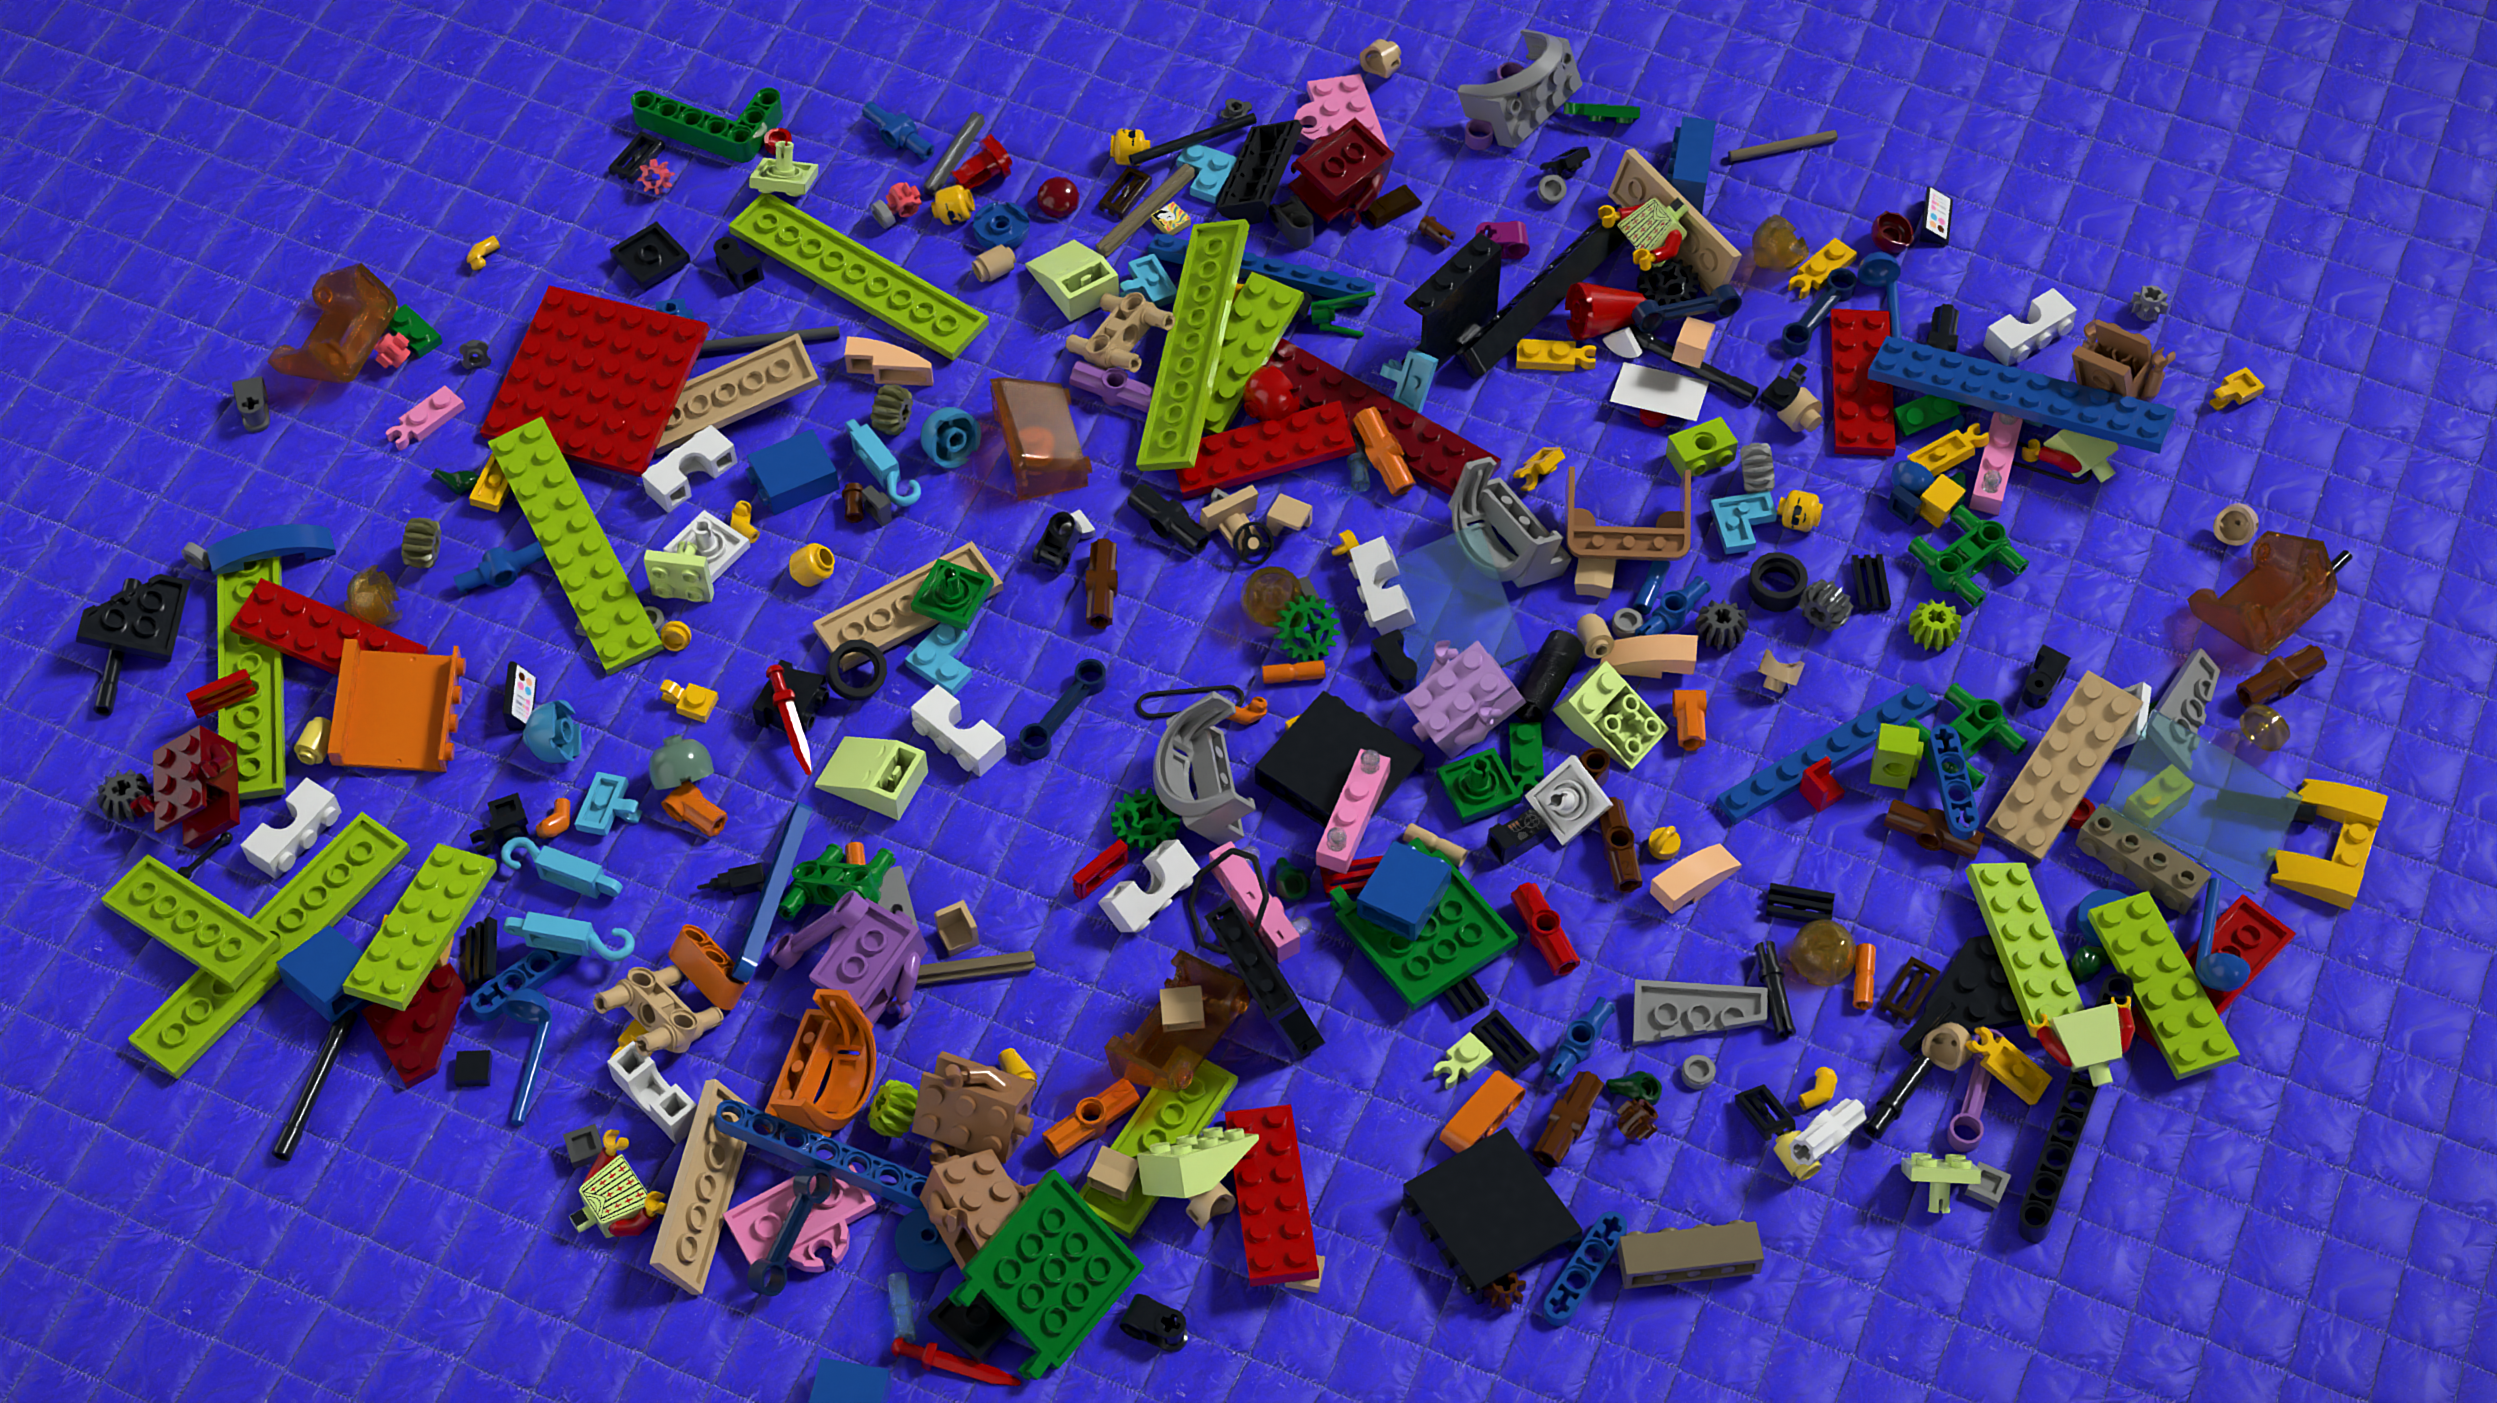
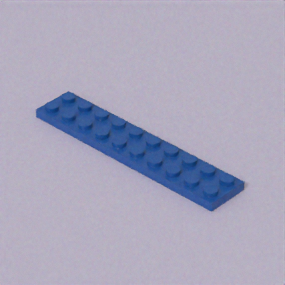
M1886 336L1868 370L1867 378L2160 454L2177 411V409L2166 407L2162 404L2139 400L2131 396L2123 397L2103 389H2095L2072 381H2064L2048 377L2044 374H2036L2020 370L2016 367H2009L1985 359H1977L1961 355L1957 352H1950L1934 348L1930 345H1922Z

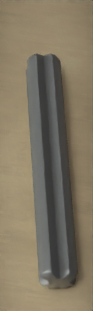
M976 111L970 114L924 183L925 194L934 197L936 192L943 187L951 175L950 172L955 169L984 125L983 114H979Z

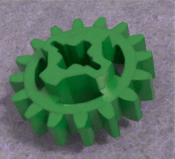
M1307 595L1305 599L1303 596H1295V603L1285 601L1284 605L1287 610H1277L1276 613L1281 617L1280 622H1273V626L1279 628V632L1273 635L1275 639H1282V643L1278 647L1279 650L1289 649L1287 657L1295 658L1298 655L1299 662H1306L1308 658L1310 661H1318V654L1328 656L1329 652L1326 647H1336L1337 644L1332 640L1333 635H1340V631L1334 629V625L1339 623L1340 620L1338 618H1331V614L1335 610L1334 607L1324 608L1326 600L1318 599L1316 601L1315 595ZM1313 610L1319 614L1320 619L1314 616ZM1309 624L1310 629L1304 633L1303 628ZM1293 638L1299 641L1300 647L1293 642Z
M1151 788L1146 790V794H1141L1139 789H1135V796L1133 797L1125 793L1123 795V803H1115V812H1111L1112 833L1117 835V840L1121 839L1124 843L1127 842L1128 851L1133 850L1134 847H1139V853L1144 854L1145 848H1150L1153 851L1163 841L1168 839L1176 840V830L1180 829L1179 815L1165 807L1158 795H1152ZM1160 812H1162L1165 815L1167 821H1164V816L1161 815ZM1125 821H1127L1128 827H1130L1131 830H1129L1124 823Z

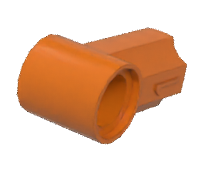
M1673 690L1672 713L1677 721L1678 746L1683 747L1687 751H1695L1706 744L1704 719L1707 709L1706 690Z
M688 780L681 782V786L676 787L661 802L665 812L678 822L685 820L709 837L717 836L724 829V825L728 820L727 813L705 799L701 791Z

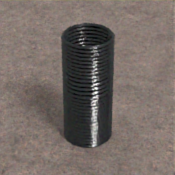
M1554 630L1549 633L1540 651L1516 688L1526 701L1523 706L1514 712L1522 720L1542 723L1551 711L1585 652L1582 642L1575 635L1563 630Z

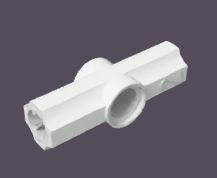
M1846 1098L1833 1107L1832 1110L1828 1111L1825 1109L1808 1125L1805 1131L1794 1138L1789 1144L1791 1158L1798 1165L1806 1164L1811 1166L1826 1153L1831 1155L1867 1119L1864 1111L1865 1106L1857 1099L1849 1100Z

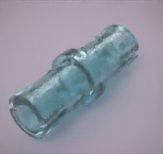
M1353 434L1356 453L1349 455L1347 467L1351 472V488L1356 491L1358 483V492H1364L1370 488L1368 469L1371 466V461L1365 452L1366 444L1362 437L1360 443V434Z
M903 1272L893 1273L887 1276L886 1280L890 1296V1303L887 1307L888 1314L893 1318L894 1339L904 1337V1342L913 1343L917 1339L913 1313L916 1311L915 1302L910 1297L909 1277Z

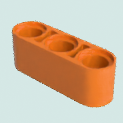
M691 924L683 925L668 952V957L715 1006L723 1010L734 1009L749 981L745 983L731 977L735 962L706 932Z
M1500 1070L1495 1071L1447 1123L1440 1134L1439 1140L1458 1154L1491 1136L1521 1103L1526 1089Z

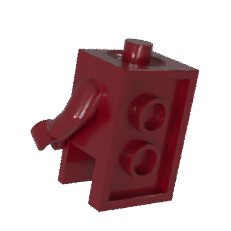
M1353 118L1331 135L1318 137L1308 150L1292 163L1291 172L1294 174L1298 170L1301 174L1289 183L1288 188L1327 224L1342 213L1344 222L1348 220L1349 216L1356 215V219L1350 225L1354 229L1361 224V212H1366L1378 197L1389 174L1395 153L1359 120Z
M198 725L153 751L154 792L147 797L145 794L140 795L131 802L129 807L139 818H142L147 812L151 813L154 811L155 832L161 833L182 821L183 845L193 850L240 824L237 744Z

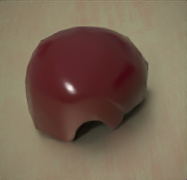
M1059 176L1049 178L1039 187L1037 193L1038 207L1049 217L1058 219L1068 216L1073 210L1078 209V189L1068 178Z
M1885 211L1877 216L1873 222L1871 238L1875 245L1883 252L1890 254L1904 251L1913 242V228L1904 216L1899 213Z

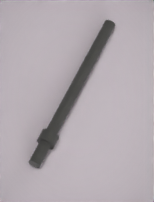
M839 326L706 340L698 356H701V353L771 345L797 333L801 341L840 337Z

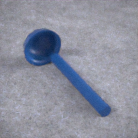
M1881 251L1870 253L1860 262L1857 272L1858 279L1867 286H1886L1890 337L1902 338L1897 279L1901 274L1900 266L1897 260L1890 254Z
M1961 415L1955 416L1947 434L1956 429L1961 432L1966 423L1965 417ZM1900 461L1892 467L1891 481L1894 488L1900 485L1920 499L1921 495L1940 474L1933 477L1926 467L1917 462Z
M2211 878L2208 881L2195 975L2204 986L2216 991L2231 992L2244 985L2251 970L2249 964L2236 955L2228 953L2211 954L2222 885L2221 880Z
M531 988L516 989L507 996L502 1004L503 1012L510 1018L527 1024H538L511 1123L517 1126H523L525 1123L552 1026V1013L548 1000L538 990Z

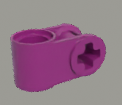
M1484 222L1477 226L1475 235L1479 232L1485 235V231L1488 230L1487 237L1502 246L1501 259H1521L1529 254L1530 247L1527 230L1523 222Z

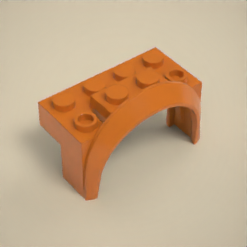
M816 989L812 999L821 1009H806L764 1112L830 1138L833 1130L841 1129L853 1120L869 1096L876 1072V1045L872 1032L873 1024L868 1020L847 990ZM841 1050L858 1051L859 1055L840 1054L838 1052ZM832 1059L828 1082L822 1095L814 1104V1099L828 1064ZM762 1125L768 1133H771L768 1127Z

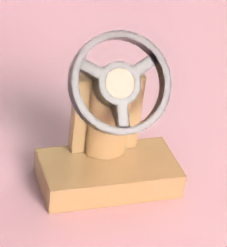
M1253 485L1202 508L1199 525L1208 532L1219 529L1242 562L1260 564L1266 561L1272 554L1274 539L1267 526L1259 522H1250L1246 517L1247 514L1256 510L1259 493ZM1253 525L1261 527L1266 532L1269 543L1263 542V538ZM1261 547H1268L1266 554L1257 561L1246 559L1250 552H1257Z

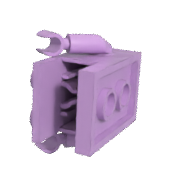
M1450 640L1438 641L1434 646L1436 657L1423 681L1418 687L1403 697L1419 720L1412 727L1422 742L1431 737L1435 744L1451 760L1470 745L1482 742L1491 729L1526 703L1490 653H1487L1478 640L1459 655L1456 648L1448 649V646L1451 644Z

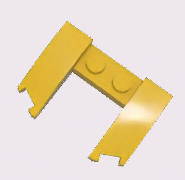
M2304 779L2301 784L2304 788L2296 794L2288 792L2285 798L2295 803L2316 805L2317 815L2343 823L2331 861L2305 854L2267 848L2265 860L2276 861L2278 873L2271 875L2270 881L2350 910L2357 897L2366 861L2388 796L2346 784Z

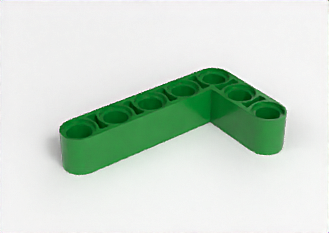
M770 87L760 89L755 94L736 122L647 90L638 91L631 97L634 120L638 126L741 163L749 162L757 155L764 145V135L769 130L776 128L783 118L780 93L778 90Z

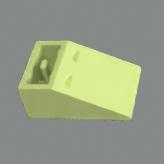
M1072 240L1025 263L1026 268L1070 322L1099 308L1100 299L1105 293L1119 297V280L1116 271L1102 255L1076 240Z
M1607 661L1590 669L1552 709L1573 733L1594 747L1605 750L1610 758L1628 770H1632L1669 730L1665 723Z
M844 736L814 785L816 788L899 821L928 773L926 752L898 740Z
M1212 1127L1202 1130L1203 1135L1198 1137L1194 1134L1179 1136L1176 1138L1177 1143L1174 1144L1160 1142L1150 1145V1151L1137 1154L1143 1195L1188 1198L1213 1190L1259 1140V1135L1244 1133L1243 1128L1230 1129L1223 1132L1222 1127Z

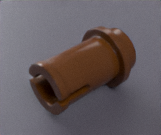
M1426 215L1418 225L1421 235L1423 237L1429 236L1444 248L1449 247L1451 242L1442 236L1445 235L1454 240L1456 233L1437 222L1435 216L1429 217Z
M848 483L842 490V497L845 499L844 518L850 523H858L864 519L861 493L863 487L859 483Z

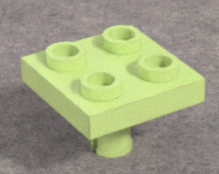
M785 141L776 142V159L763 157L749 177V188L758 189L762 193L785 192L786 195L792 197L805 195L818 176V164L793 161L794 144L788 141L787 146H785Z
M685 541L679 542L676 553L646 550L643 560L652 595L665 599L680 598L688 599L692 602H712L714 588L707 557L695 555L697 546L694 543L688 541L686 549H684Z
M1915 1152L1911 1153V1158H1902L1901 1172L1911 1181L1930 1182L1928 1211L1932 1213H1939V1211L1950 1213V1183L1981 1184V1170L1971 1160H1966L1965 1155L1946 1154L1944 1160L1932 1158V1154Z

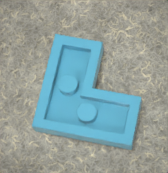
M1195 144L1182 150L1177 158V167L1180 168L1183 164H1188L1194 168V173L1198 174L1190 187L1191 196L1216 204L1222 195L1238 157Z
M1769 490L1712 499L1710 502V510L1725 555L1755 550L1756 541L1750 525L1774 522L1777 518V512Z
M941 622L905 658V665L935 686L938 684L954 696L973 677L970 668L953 658L969 641L968 634L957 627Z

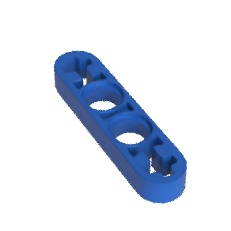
M1945 724L1937 725L1930 733L1928 748L1947 826L1954 837L1962 840L1970 839L1975 835L1980 821L1960 738L1952 726ZM1940 736H1942L1945 741H1949L1946 749L1947 752L1943 753L1944 745L1942 740H1938ZM1945 762H1952L1958 767L1959 771L1950 774L1945 772L1941 765ZM1960 790L1964 793L1966 799L1963 801L1952 800L1948 792ZM1964 810L1963 818L1964 822L1969 824L1968 828H1964L1962 823H1958L1961 815L1960 811Z
M536 948L472 995L471 1007L475 1016L483 1021H491L504 1013L502 1004L507 996L514 992L505 989L506 984L510 980H521L523 984L519 989L531 988L537 990L575 963L581 956ZM551 952L554 953L555 957L558 956L559 960L555 961ZM539 960H546L550 963L549 967L543 972L533 971V964ZM497 990H500L503 999L500 998L499 994H496ZM486 1000L488 1003L492 1002V1006L487 1008L482 1006L481 1003Z
M1608 1211L1597 1219L1550 1290L1543 1307V1315L1550 1324L1564 1326L1574 1318L1617 1252L1620 1236H1625L1627 1233V1221L1620 1213ZM1612 1224H1616L1618 1226L1617 1231L1611 1232L1606 1243L1602 1240L1605 1235L1606 1226L1610 1227ZM1590 1248H1597L1603 1253L1604 1258L1599 1262H1591L1585 1257L1584 1253ZM1574 1274L1581 1275L1585 1278L1586 1285L1581 1289H1574L1569 1286L1567 1278ZM1565 1294L1569 1297L1566 1301L1565 1310L1560 1311L1558 1314L1554 1313L1553 1307L1561 1303Z

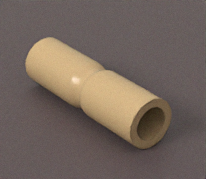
M1410 823L1403 835L1404 841L1410 842L1418 837L1429 852L1433 853L1440 849L1449 861L1459 868L1467 858L1468 850L1446 839L1438 838L1436 834L1413 823Z

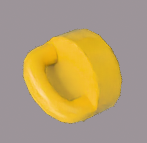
M1347 529L1338 534L1341 544L1332 549L1331 553L1333 556L1347 553L1353 561L1350 549L1359 546V543L1353 532Z
M1674 826L1657 828L1651 833L1648 849L1655 858L1669 860L1678 854L1681 839Z

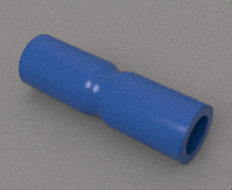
M1653 560L1645 577V583L1641 586L1633 605L1634 610L1640 614L1647 615L1651 612L1659 594V588H1661L1671 566L1669 561Z

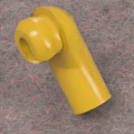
M493 235L472 246L466 261L468 264H471V268L474 271L486 266L483 256L500 248L496 237Z
M738 501L731 513L730 526L748 538L750 543H755L760 536V532L750 525L752 507L747 501Z
M1820 1067L1815 1071L1814 1075L1817 1077L1815 1079V1088L1798 1095L1799 1104L1804 1111L1830 1101L1833 1098L1838 1080L1834 1070L1828 1067Z

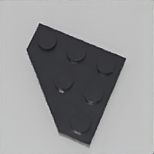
M158 574L149 578L147 583L135 589L130 587L111 596L109 601L97 607L93 605L84 609L76 635V642L171 662L190 580Z
M1991 935L1968 938L1927 1002L1923 1013L1944 994L1957 1007L1944 1023L1952 1022L1959 1024L1969 1034L1975 1033V1028L1981 1026L1995 1030L2025 1024Z

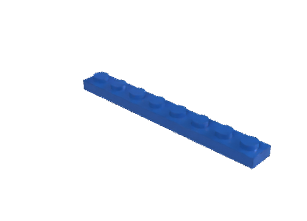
M1156 233L1148 246L1147 256L1155 254L1157 259L1184 265L1189 240L1175 238L1170 234ZM1250 252L1243 253L1238 275L1239 278L1248 279L1253 271L1301 292L1306 290L1309 294L1331 299L1375 291L1376 283L1361 277H1347L1339 275L1334 271L1325 272L1312 269L1307 265H1294L1280 259L1259 257ZM1372 297L1349 303L1368 307Z
M1916 683L1717 795L1716 803L1733 824L1736 825L1798 790L1803 771L1826 756L1832 760L1831 771L1875 746L1881 723L1905 726L1914 717L1919 721L1935 712L1938 704L1919 683Z

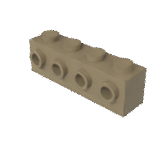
M2103 803L2098 806L2080 828L2075 845L2086 855L2095 857L2106 864L2114 873L2123 875L2135 883L2139 889L2145 892L2149 891L2150 894L2163 901L2168 908L2177 910L2183 915L2189 911L2205 891L2212 875L2211 872Z
M1733 1220L1726 1225L1718 1226L1705 1223L1696 1225L1691 1229L1682 1230L1669 1227L1659 1232L1646 1234L1641 1231H1633L1625 1236H1620L1617 1248L1624 1289L1760 1274L1764 1262L1756 1221Z

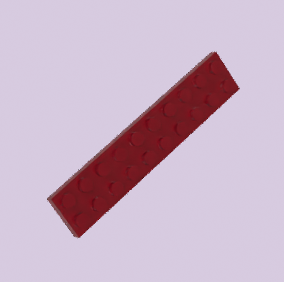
M1283 338L1280 339L1266 363V368L1273 365L1290 380L1294 388L1289 391L1293 399L1297 396L1299 397V411L1340 400L1353 440L1363 447H1366V444L1352 419L1360 411L1373 406L1376 407L1389 433H1392L1400 444L1404 453L1402 457L1410 473L1450 496L1453 495L1467 462L1491 456L1497 463L1491 477L1501 466V459Z

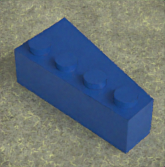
M1683 116L1681 127H1675L1667 181L1702 215L1716 121Z

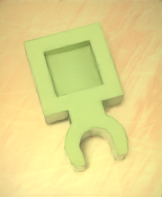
M1469 1032L1446 1051V1059L1449 1061L1437 1063L1433 1069V1076L1436 1078L1441 1073L1450 1074L1451 1076L1445 1081V1088L1451 1089L1457 1084L1458 1076L1461 1073L1467 1079H1470L1493 1059V1053Z

